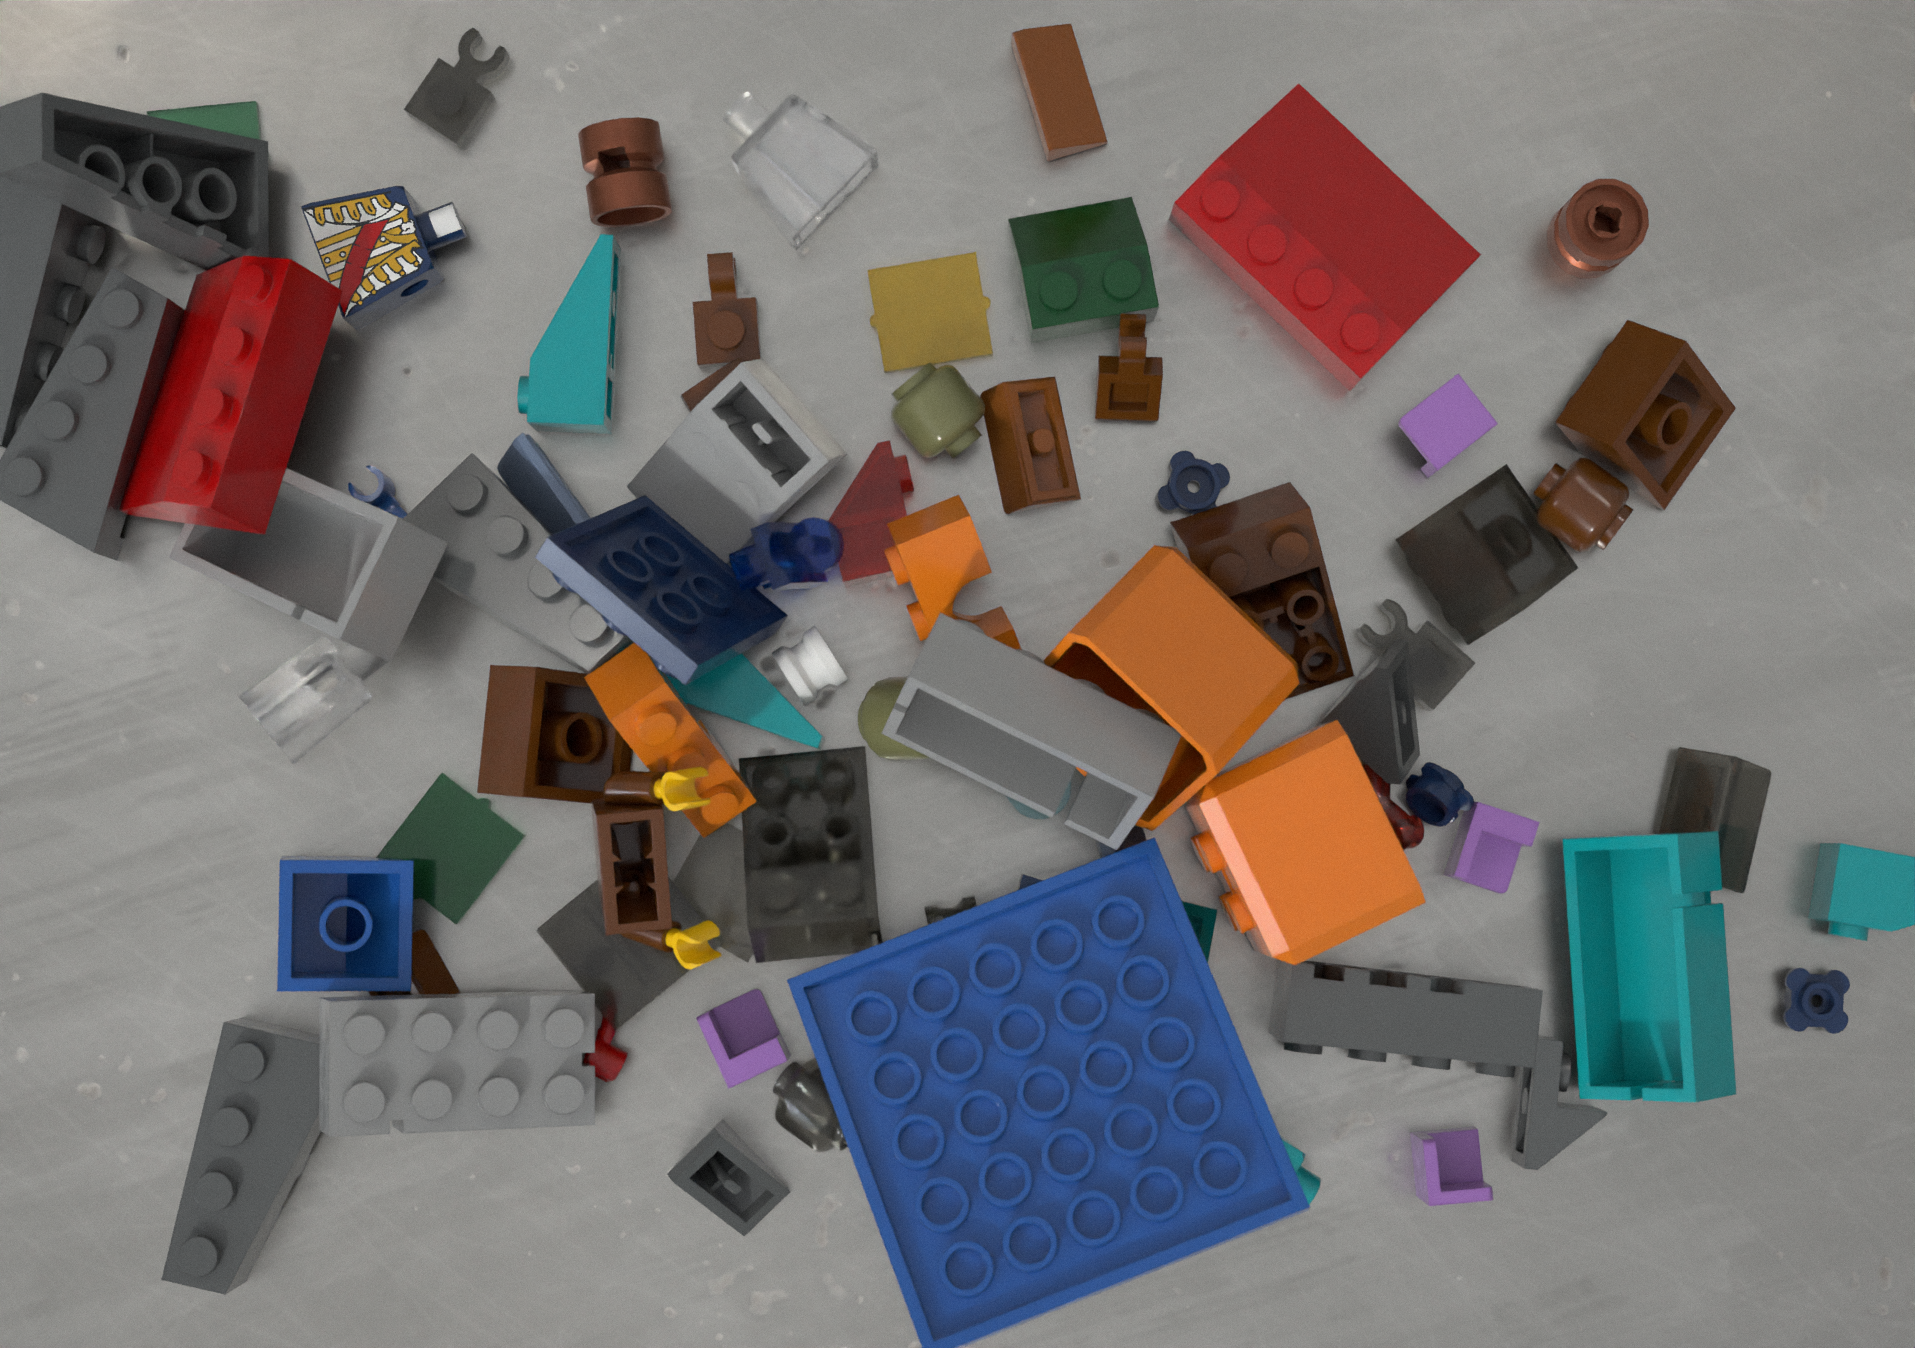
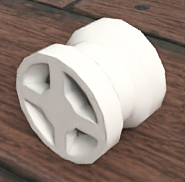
M815 626L805 631L802 641L792 648L781 646L772 652L773 657L804 706L815 701L818 691L826 685L838 686L848 680Z

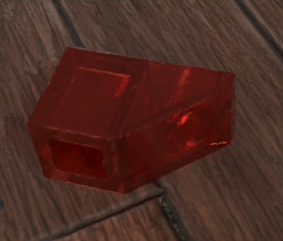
M890 440L876 444L829 518L845 588L894 577L884 553V549L895 545L887 523L907 516L902 494L914 492L906 454L894 457Z

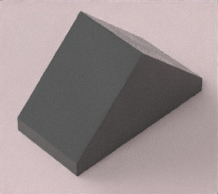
M1395 640L1340 695L1320 722L1325 724L1338 720L1348 735L1357 756L1388 784L1400 785L1420 756L1409 646L1406 640Z
M723 1119L667 1173L673 1183L743 1236L748 1234L790 1193L787 1186Z

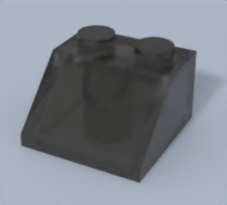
M1507 464L1395 539L1404 552L1411 570L1422 578L1440 604L1446 621L1458 630L1467 645L1525 610L1578 569V566L1560 540L1537 522V507Z

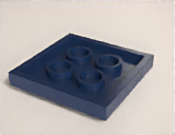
M646 495L548 536L535 556L537 560L553 572V577L559 585L570 592L580 595L602 614L604 622L612 630L628 636L652 657L653 663L660 671L670 677L677 678L684 685L691 683L775 635L788 616Z

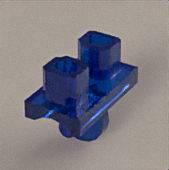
M812 517L803 519L799 523L766 522L750 529L755 544L729 554L730 563L742 591L752 590L759 586H762L764 590L812 589L828 582L825 572L834 568L842 558L844 542L843 536L835 524L827 519Z

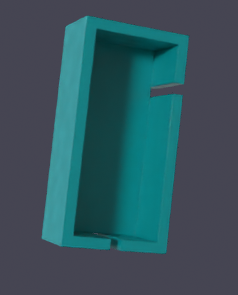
M1718 831L1562 839L1580 1099L1631 1101L1643 1098V1101L1697 1103L1735 1095L1736 1080L1723 903H1711V891L1722 890Z

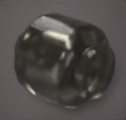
M811 1058L802 1066L797 1062H792L781 1073L773 1087V1093L779 1097L775 1107V1120L783 1129L817 1153H824L835 1147L840 1151L845 1150L848 1145L816 1058Z

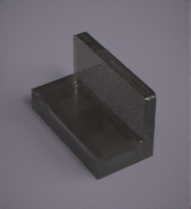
M1679 747L1659 834L1718 831L1722 889L1743 893L1746 889L1771 780V771L1736 756Z

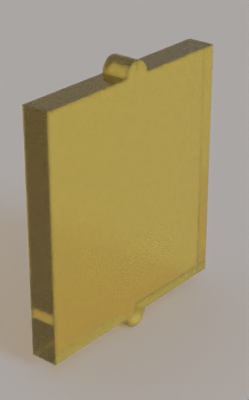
M976 252L867 270L875 313L870 317V326L878 331L885 373L920 368L929 362L933 365L993 355L986 315L991 301L988 297L983 296Z

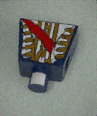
M404 186L372 190L301 206L329 283L343 291L338 305L341 315L356 330L370 325L438 285L444 277L434 250L467 237L453 202L419 213L413 197Z

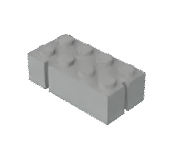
M286 468L265 535L185 523L169 558L339 640L392 662L448 542L393 514Z
M942 613L939 614L910 671L881 733L1051 818L1056 813L1076 767L1086 771L1087 774L1064 824L1115 850L1119 848L1154 799L1181 737V734L1176 729L1166 725L1155 713L1144 709H1134L1106 695L1096 684L1087 680L1073 679L1047 666L1034 653L1021 649L1015 650L985 635L983 630L977 625L965 620H954Z
M581 990L320 997L319 1130L328 1137L390 1134V1121H392V1126L403 1134L595 1125V1066L582 1062V1053H595V994Z

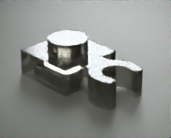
M474 28L469 29L460 39L458 45L460 59L455 67L438 58L404 108L408 116L459 149L462 148L495 99L492 92L482 86L485 80L500 76L506 70L510 60L509 53L500 45L490 59L486 61L476 60L474 53L480 46L483 38L480 32Z
M1385 599L1378 607L1391 619L1392 626L1389 633L1386 635L1377 634L1365 623L1356 632L1366 645L1376 649H1387L1395 640L1408 641L1414 698L1428 711H1432L1472 668L1475 662L1428 620L1423 622L1413 632L1408 627L1407 615L1404 609L1395 601Z

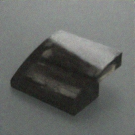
M668 877L672 920L680 923L682 931L704 922ZM598 880L536 930L582 990L595 994V1006L615 1031L692 970L684 968L679 963L674 951L669 953L627 939L621 934L606 935ZM717 937L707 941L715 951L722 946Z

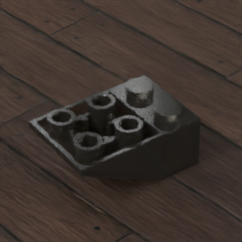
M865 746L739 758V773L757 801L742 812L747 925L756 963L853 954L883 943Z

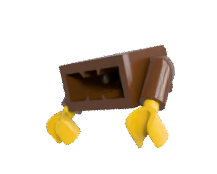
M700 766L667 773L650 771H621L615 773L604 784L603 798L591 800L598 888L605 934H621L627 939L669 953L674 951L677 960L686 969L696 968L721 957V953L713 950L707 942L720 935V930L715 923L706 920L682 931L680 923L671 918L662 806L665 804L669 810L674 812L709 805L711 802L710 798L701 799L695 790V778L708 776V771Z

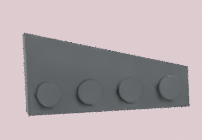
M1277 959L1269 1034L1283 1041V1049L1287 1051L1321 1055L1323 1046L1348 1049V1058L1375 1062H1386L1387 1053L1412 1055L1411 1065L1450 1070L1451 1060L1476 1062V1073L1513 1078L1515 1066L1535 1068L1543 990L1526 986L1308 960L1292 965Z
M245 1017L223 1023L161 1280L220 1294H227L246 1282L284 1208L283 1204L297 1177L302 1174L312 1154L310 1151L321 1132L319 1130V1034Z

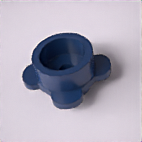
M1180 451L1174 454L1170 460L1172 473L1168 483L1162 486L1157 494L1161 507L1168 511L1178 508L1192 515L1217 507L1215 502L1220 489L1226 487L1230 481L1228 469L1221 463L1212 465L1205 460L1195 459L1190 451ZM1191 481L1198 482L1200 486L1199 491L1196 493L1190 492L1188 490V483Z
M1425 763L1421 768L1422 774L1419 776L1412 774L1406 780L1408 789L1406 801L1408 806L1417 817L1430 825L1443 827L1448 823H1453L1458 818L1460 810L1470 811L1474 806V799L1465 789L1460 778L1453 772L1435 763Z
M1795 968L1786 975L1785 986L1787 988L1784 995L1786 1010L1783 1013V1019L1790 1029L1801 1032L1807 1027H1823L1826 1032L1836 1034L1846 1028L1848 1016L1843 1011L1844 994L1849 990L1850 982L1843 972L1830 970L1825 975L1810 974L1804 968ZM1816 994L1822 998V1003L1818 1007L1813 1006L1811 1003V998Z

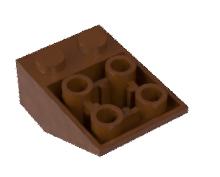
M1291 482L1170 522L1177 548L1297 662L1299 684L1286 699L1354 676L1311 508Z

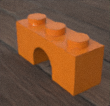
M959 495L887 523L895 545L884 549V553L897 585L899 586L910 581L917 601L906 605V608L920 642L928 638L939 614L942 613L954 620L969 621L981 628L985 635L1015 650L1021 649L1014 628L1002 606L972 616L963 615L953 610L954 600L958 592L967 583L992 573L971 516Z
M635 642L584 677L611 724L650 772L667 773L700 766L708 771V776L695 778V790L701 799L710 798V804L681 810L703 838L757 802L723 748L703 722L696 720L667 675L655 666L652 657Z

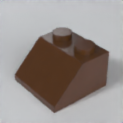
M1627 320L1614 340L1605 348L1601 358L1580 388L1569 399L1565 409L1555 423L1583 456L1622 481L1627 487L1654 506L1665 510L1736 407L1687 341Z
M490 665L477 793L591 804V800L603 798L604 784L610 776L621 771H630L632 748L607 718L584 678L587 676L586 673L531 666Z

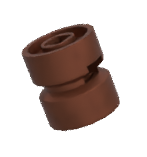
M639 117L618 118L594 123L581 129L578 133L583 169L585 172L594 175V179L586 185L592 224L603 227L634 226L658 221L672 213L667 176L656 169L665 160L658 121Z
M1596 179L1583 185L1552 217L1547 230V248L1553 261L1565 273L1578 278H1598L1611 272L1643 242L1649 227L1646 204L1642 196L1630 184L1617 179Z

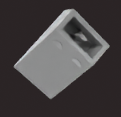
M761 358L741 362L696 405L627 485V488L636 498L646 495L726 564L730 565L839 463L847 453Z

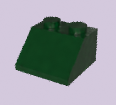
M1132 197L1008 219L1030 343L1119 328L1120 313L1146 314V323L1154 321L1159 309L1147 241Z

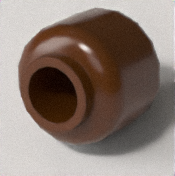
M1587 458L1575 460L1567 470L1555 463L1533 493L1543 500L1536 516L1540 526L1578 552H1586L1595 545L1604 550L1634 510L1626 504L1629 499L1628 487Z

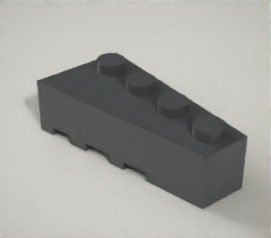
M39 93L0 107V176L206 271L243 255L269 257L268 141L46 93Z
M0 176V448L6 449L64 350L61 345L69 323H74L83 309L85 290L82 285L90 263H96L102 254L106 232L103 228L104 223L3 176Z
M111 268L0 459V501L91 552L116 561L118 560L123 543V538H120L126 518V514L119 511L120 504L185 311L182 307L117 269Z
M473 453L403 518V520L448 542L432 579L496 617L515 631L540 644L587 675L634 643L628 636L612 630L604 622L602 614L580 595L570 592L559 585L553 577V572L535 558L546 538L553 535V533Z

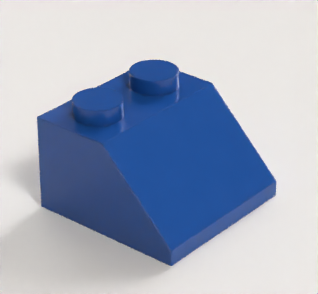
M282 856L279 871L277 992L411 991L414 861L354 856Z

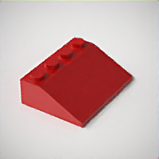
M1299 83L1227 148L1174 202L1168 219L1349 391L1362 380L1481 255Z
M243 255L197 274L119 511L127 515L265 535L343 291L294 260L285 258Z

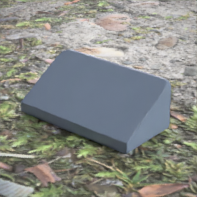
M522 433L516 437L499 461L497 467L498 473L513 493L553 534L590 519L588 513L539 444L529 434L525 435Z

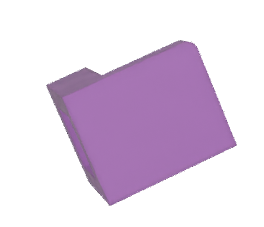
M1459 374L1455 375L1406 413L1398 422L1399 427L1427 461L1420 468L1427 478L1498 424Z
M1474 802V806L1470 811H1463L1443 875L1496 893H1505L1508 890L1521 847H1532L1540 822L1480 802Z
M753 989L696 1017L728 1089L787 1062L791 1057L763 993L759 989Z
M1472 1126L1410 1132L1416 1196L1428 1206L1493 1200L1492 1186L1483 1181L1477 1128Z

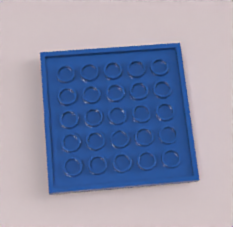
M1155 837L787 979L922 1348L966 1347L1306 1212L1310 1208Z

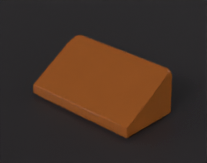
M1062 24L1036 27L1012 32V49L1047 162L1107 144L1108 141L1072 25Z
M1045 377L1007 381L983 391L980 398L985 404L984 419L1005 513H1020L1081 499L1056 378Z

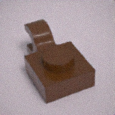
M733 252L707 254L711 300L693 302L697 365L699 368L725 366L737 358H741L743 362L761 359L758 302L756 297L738 298L735 257L733 258Z
M1120 313L1118 356H1098L1095 419L1158 421L1163 380L1162 357H1146V314Z

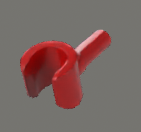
M611 987L609 988L601 1026L598 1028L597 1036L595 1037V1053H585L583 1062L595 1066V1077L605 1082H610L617 1078L628 1055L627 1052L610 1044L616 1033L625 993L624 990Z

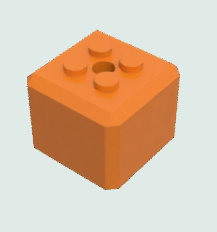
M1154 545L1067 633L1044 659V663L1047 666L1073 679L1090 681L1099 686L1106 695L1134 709H1144L1155 713L1166 725L1176 729L1181 734L1154 799L1135 824L1154 831L1213 779L1299 684L1297 662L1178 548ZM1076 767V769L1085 777L1087 772Z
M1338 720L1315 726L1219 772L1186 802L1185 808L1198 833L1190 838L1195 853L1206 873L1211 871L1214 874L1217 872L1226 893L1218 896L1221 907L1235 932L1239 930L1241 934L1246 932L1256 952L1292 965H1297L1426 903L1422 888L1348 735Z

